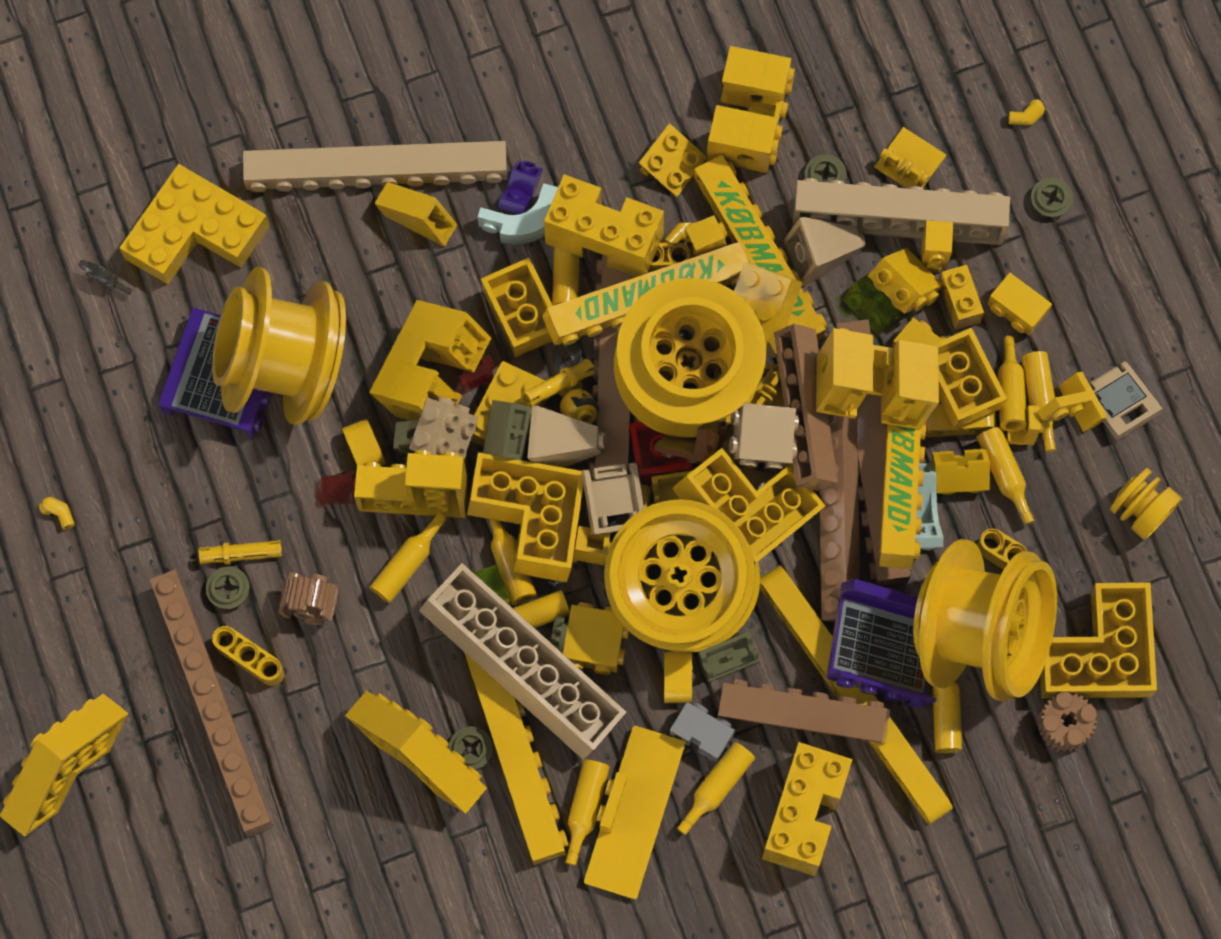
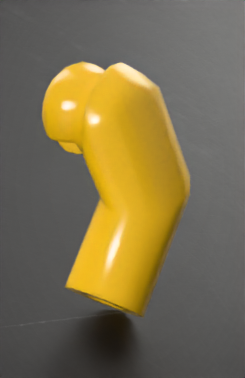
M1038 99L1032 100L1023 112L1009 111L1008 124L1033 125L1044 113L1045 107L1042 101Z
M695 222L677 224L664 238L663 243H678L686 238L685 227Z
M54 497L44 498L40 502V512L44 515L52 513L58 516L62 530H68L75 526L70 509L65 502Z

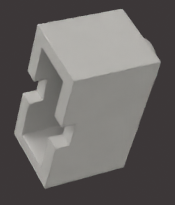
M687 702L671 727L670 736L684 740L687 746L691 742L699 746L698 753L718 763L734 736L735 730L731 728L732 724L722 717L715 719L708 715L709 711L698 703L692 705Z

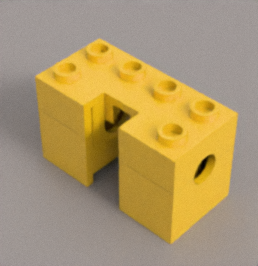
M730 46L722 78L723 90L720 102L749 108V111L716 105L708 139L707 161L723 155L727 162L731 161L734 167L767 174L769 166H775L778 144L783 131V126H779L780 117H786L788 103L784 102L786 94L791 95L795 69L791 68L792 58Z
M564 174L544 219L545 243L583 257L585 248L607 256V267L633 277H638L648 273L663 237L664 211L626 197L619 212L602 205V191L600 187Z
M416 300L369 393L395 417L409 421L420 419L427 398L438 401L440 396L458 404L462 395L454 392L441 380L436 370L417 366L419 359L475 372L491 337L467 312Z
M833 328L816 356V412L856 418L857 409L867 394L881 396V423L920 430L939 404L938 347L923 342L915 343L899 340L894 348L873 345V335L853 332L845 328Z
M798 742L763 853V860L816 876L832 827L815 821L820 804L836 811L853 759Z

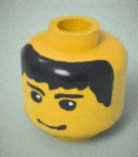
M578 388L569 391L560 402L562 415L589 424H593L599 414V407L596 401L585 389Z

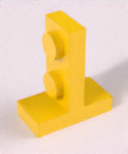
M1083 372L1075 373L1058 387L1063 396L1055 397L1037 411L1042 420L1053 418L1057 421L1067 415L1070 417L1075 416L1083 432L1090 431L1108 418Z

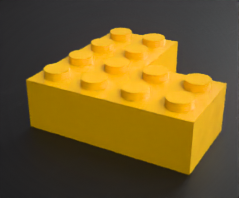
M178 163L122 243L120 250L125 260L164 283L169 284L197 243L242 268L270 225L266 214Z
M723 448L672 487L680 499L710 505L728 516L747 539L753 554L754 564L825 507L813 490L796 487L792 464L788 465L756 491Z
M417 450L415 454L408 453L407 466L393 464L391 467H380V464L373 462L364 463V466L357 465L354 498L359 511L436 516L440 513L444 517L466 518L469 485L464 458L457 453L444 452L442 455H431L429 451Z
M478 453L467 515L520 524L513 573L567 582L572 567L583 490L582 471Z
M1095 583L1090 591L1093 637H1053L1045 666L1040 675L1041 698L1056 697L1057 694L1062 692H1072V695L1077 693L1078 697L1082 695L1083 698L1152 697L1157 691L1151 583Z
M366 690L345 715L379 749L405 764L438 797L466 814L487 789L480 781L482 776L471 766L467 767L464 764L466 760L454 750L451 752L447 748L449 743L440 735H434L431 732L433 728L422 718L418 719L409 710L405 709L404 711L394 701L390 702L382 694L378 693L375 696Z
M103 693L95 700L89 699L79 711L73 710L63 722L57 721L47 733L38 734L30 745L32 747L31 752L21 763L22 771L12 782L14 786L12 791L3 800L5 806L0 817L25 837L56 815L76 776L110 752L129 713Z

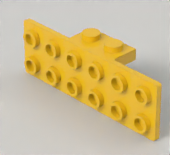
M633 726L619 772L616 773L615 779L609 778L605 794L609 795L606 806L601 804L596 821L601 822L600 831L585 875L584 884L633 900L638 898L686 743L684 740Z

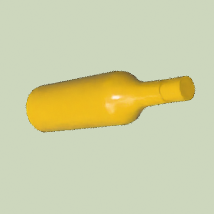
M555 247L553 260V306L579 297L580 256Z
M1005 336L1004 362L999 367L997 373L998 381L1007 397L1003 408L999 409L1000 427L1007 432H1018L1027 427L1025 376L1022 366L1016 360L1014 337Z
M1044 351L1027 353L1021 357L1029 406H1039V409L1055 398L1048 353ZM1053 418L1044 420L1042 437L1045 452L1047 453L1056 451Z
M994 427L984 431L976 439L980 448L987 451L990 460V470L1003 496L1013 501L1025 526L1033 523L1034 518L1025 500L1026 482L1001 427Z
M438 513L422 533L409 537L373 581L369 588L379 598L391 604L426 560L430 553L432 538L447 520L442 514Z
M489 519L493 531L491 550L512 605L527 603L533 600L537 593L530 576L513 573L517 540L504 529L501 521Z
M562 590L512 608L533 628L552 623L558 616L568 617L570 615Z
M954 682L946 688L933 686L932 698H936V702L933 703L935 752H961L963 749L959 685Z
M733 742L695 791L693 807L677 827L682 834L686 835L703 814L717 809L755 760V756L737 742Z
M583 760L568 817L571 841L565 861L566 864L576 866L582 842L595 827L610 766L594 760Z

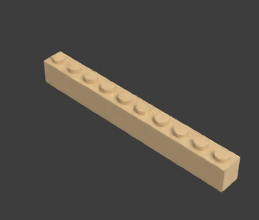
M506 141L243 151V181L246 190H251L252 192H264L266 189L290 191L292 188L316 190L318 187L342 189L345 186L369 188L371 185H382L385 187L387 182L396 185L421 186L423 183L447 185L449 182L473 184L476 181L499 183L502 180H507Z

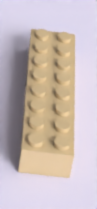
M813 178L797 180L793 226L799 218L807 217L857 227L858 232L864 235L922 239L927 220L953 222L952 241L1002 245L1009 227L1010 196H1004L997 192H992L988 195L977 194V192L971 190L959 193L951 192L945 188L933 191L924 190V188L912 186L907 189L898 188L892 184L880 187L871 186V184L866 182H859L854 185L845 184L839 180H832L828 183L818 182V180Z
M463 563L459 565L420 608L419 611L583 760L594 751L625 715L626 711Z

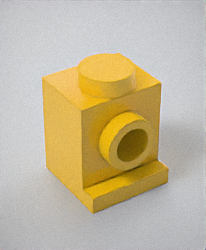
M579 526L576 533L572 562L582 561L604 566L611 542H609L611 533L592 535L591 528Z

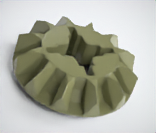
M823 154L814 157L808 162L805 169V179L813 178L818 180V182H823L822 176L818 175V173L823 174L827 166L829 175L833 177H828L825 182L829 183L832 180H839L845 183L847 176L846 168L837 157Z
M1045 178L1033 187L1030 200L1034 210H1037L1041 216H1048L1053 219L1057 216H1063L1071 208L1073 193L1069 185L1063 180ZM1054 191H1057L1055 199L1058 203L1053 201L1048 206V198L1046 196H1050Z
M222 567L214 571L207 580V597L217 608L230 610L240 607L248 599L249 581L246 575L237 568ZM227 578H229L232 587L239 588L231 591L229 599L224 591L217 590L226 587Z
M558 616L554 622L551 644L563 654L568 623H565V617Z
M469 726L458 730L452 736L449 742V749L451 752L454 750L463 756L466 760L464 764L467 767L471 766L477 770L486 766L492 757L493 744L491 738L484 730ZM464 740L470 745L478 743L476 752L479 757L473 756L471 753L464 755L466 751Z

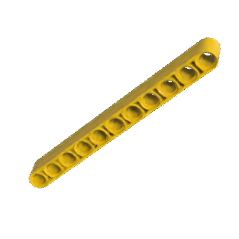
M778 565L760 577V590L839 701L840 696L857 699L856 704L867 705L868 701L879 702L875 695L861 693L860 688L854 686L853 688L839 687L836 685V681L826 679L833 637L787 572ZM889 716L885 744L868 742L920 815L930 825L953 809L952 804Z

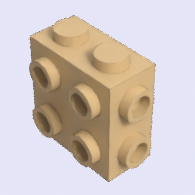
M439 396L438 401L427 398L409 449L412 451H429L431 455L454 452L465 459L468 445L476 429L478 417L469 414L470 408L456 404L447 398Z
M745 403L741 408L732 413L731 425L734 426L733 437L729 440V452L732 453L731 460H740L741 466L753 467L757 465V462L766 463V468L783 469V464H791L797 452V445L794 442V431H797L799 424L796 408Z

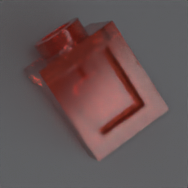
M489 355L482 356L479 362L480 366L476 368L475 372L464 370L462 375L459 376L460 385L465 394L493 380L492 370L495 369V366Z
M347 471V475L321 476L322 505L355 503L356 478L354 479L352 471Z

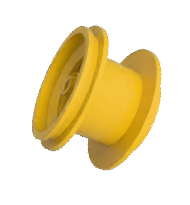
M255 267L248 274L242 287L236 286L233 288L220 316L212 360L213 380L217 386H221L224 408L228 412L237 413L246 404L252 390L257 389L283 395L284 414L290 424L301 425L306 420L315 421L322 414L330 399L341 364L346 331V308L342 294L339 291H334L328 282L317 281L307 292L302 304L272 298L269 273L265 268Z
M681 278L659 284L643 294L632 305L621 324L614 356V376L619 394L627 408L639 421L664 435L678 438H696L697 428L703 424L715 422L726 418L725 427H728L731 424V414L745 403L750 404L763 375L766 362V342L759 319L748 303L724 285L700 278ZM686 329L691 331L694 337L691 340H684L680 337L679 332ZM712 341L718 346V350L709 352L704 348V344ZM660 344H666L670 347L671 352L667 355H662L657 351L656 347ZM684 360L687 363L693 362L691 369L688 366L682 367ZM715 368L719 371L720 377L711 379L707 376L706 370ZM669 371L673 379L667 381L660 375V372ZM690 382L695 384L697 389L683 388V385Z
M678 499L650 505L633 515L620 528L607 554L604 579L606 594L613 612L630 633L643 642L661 649L674 652H698L730 639L747 622L755 608L759 595L760 567L759 562L754 564L753 554L744 534L728 516L710 505L692 500ZM669 543H676L679 548L678 554L673 558H668L665 555V547ZM696 547H704L706 550V557L700 562H695L692 558V552ZM652 565H659L661 568V575L656 580H651L648 577V569ZM679 568L684 572L687 571V575L684 576V582L682 583L678 579L674 580V576L677 575V569ZM708 572L714 573L717 580L716 584L710 588H706L702 583L703 576ZM668 590L672 596L671 602L668 605L662 606L658 602V595L661 591ZM691 594H695L699 598V605L693 610H689L685 606V599Z
M965 539L953 542L926 575L915 609L914 644L916 652L920 657L923 675L927 682L934 687L946 688L952 685L961 675L966 665L982 668L986 689L993 699L1009 701L1014 697L1026 695L1034 687L1042 673L1054 635L1057 614V586L1050 565L1041 561L1037 554L1022 551L1017 553L1008 562L1001 575L985 572L982 554L974 542Z

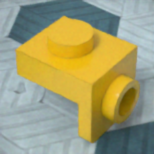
M1028 406L1026 411L1027 427L1018 432L1008 431V444H1035L1039 433H1043L1044 420L1041 419L1037 412L1039 406Z

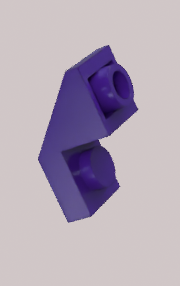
M518 161L511 171L508 188L501 196L498 208L519 215L525 213L531 204L543 169L536 167L534 163L529 161Z

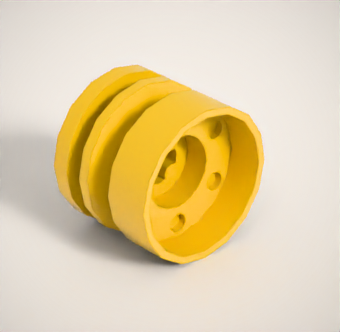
M1146 468L1128 481L1117 494L1113 505L1109 509L1116 514L1125 507L1126 510L1120 517L1122 521L1127 520L1132 515L1136 516L1137 519L1131 529L1143 540H1146L1166 520L1183 499L1170 487L1164 489L1161 493L1155 491L1161 481L1159 477L1155 478L1150 484H1147L1146 481L1153 473L1149 468Z

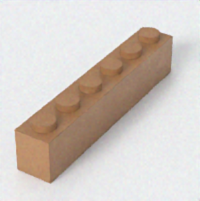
M792 324L774 332L784 406L796 408V415L799 418L798 429L794 431V442L797 445V452L795 458L792 459L796 487L819 491L837 484L838 477L828 414L816 412V356L819 352L816 330Z
M732 679L731 684L723 683L718 712L720 717L885 744L890 710L884 708V703L868 701L867 705L856 704L857 699L840 696V701L830 700L829 694L813 692L812 697L802 695V690L786 688L785 692L774 691L775 686L759 683L758 688L748 687L747 681Z

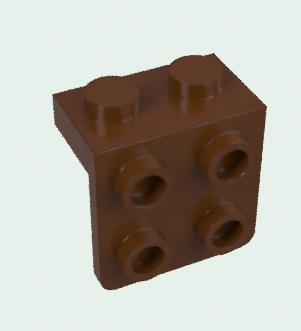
M726 418L703 424L697 428L696 438H678L667 435L654 444V450L661 452V455L664 457L675 458L679 456L687 458V461L690 463L701 464L719 451L723 443H725L728 435V428L725 427Z

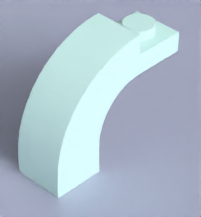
M543 183L536 204L529 211L520 215H507L480 208L478 214L479 227H482L484 231L489 233L500 232L501 243L526 244L541 239L545 236L544 219L558 187Z
M919 463V470H924L923 487L918 486V494H923L922 510H917V518H922L921 533L920 535L916 534L915 542H920V548L923 550H933L936 547H943L944 540L937 511L936 472L933 463Z

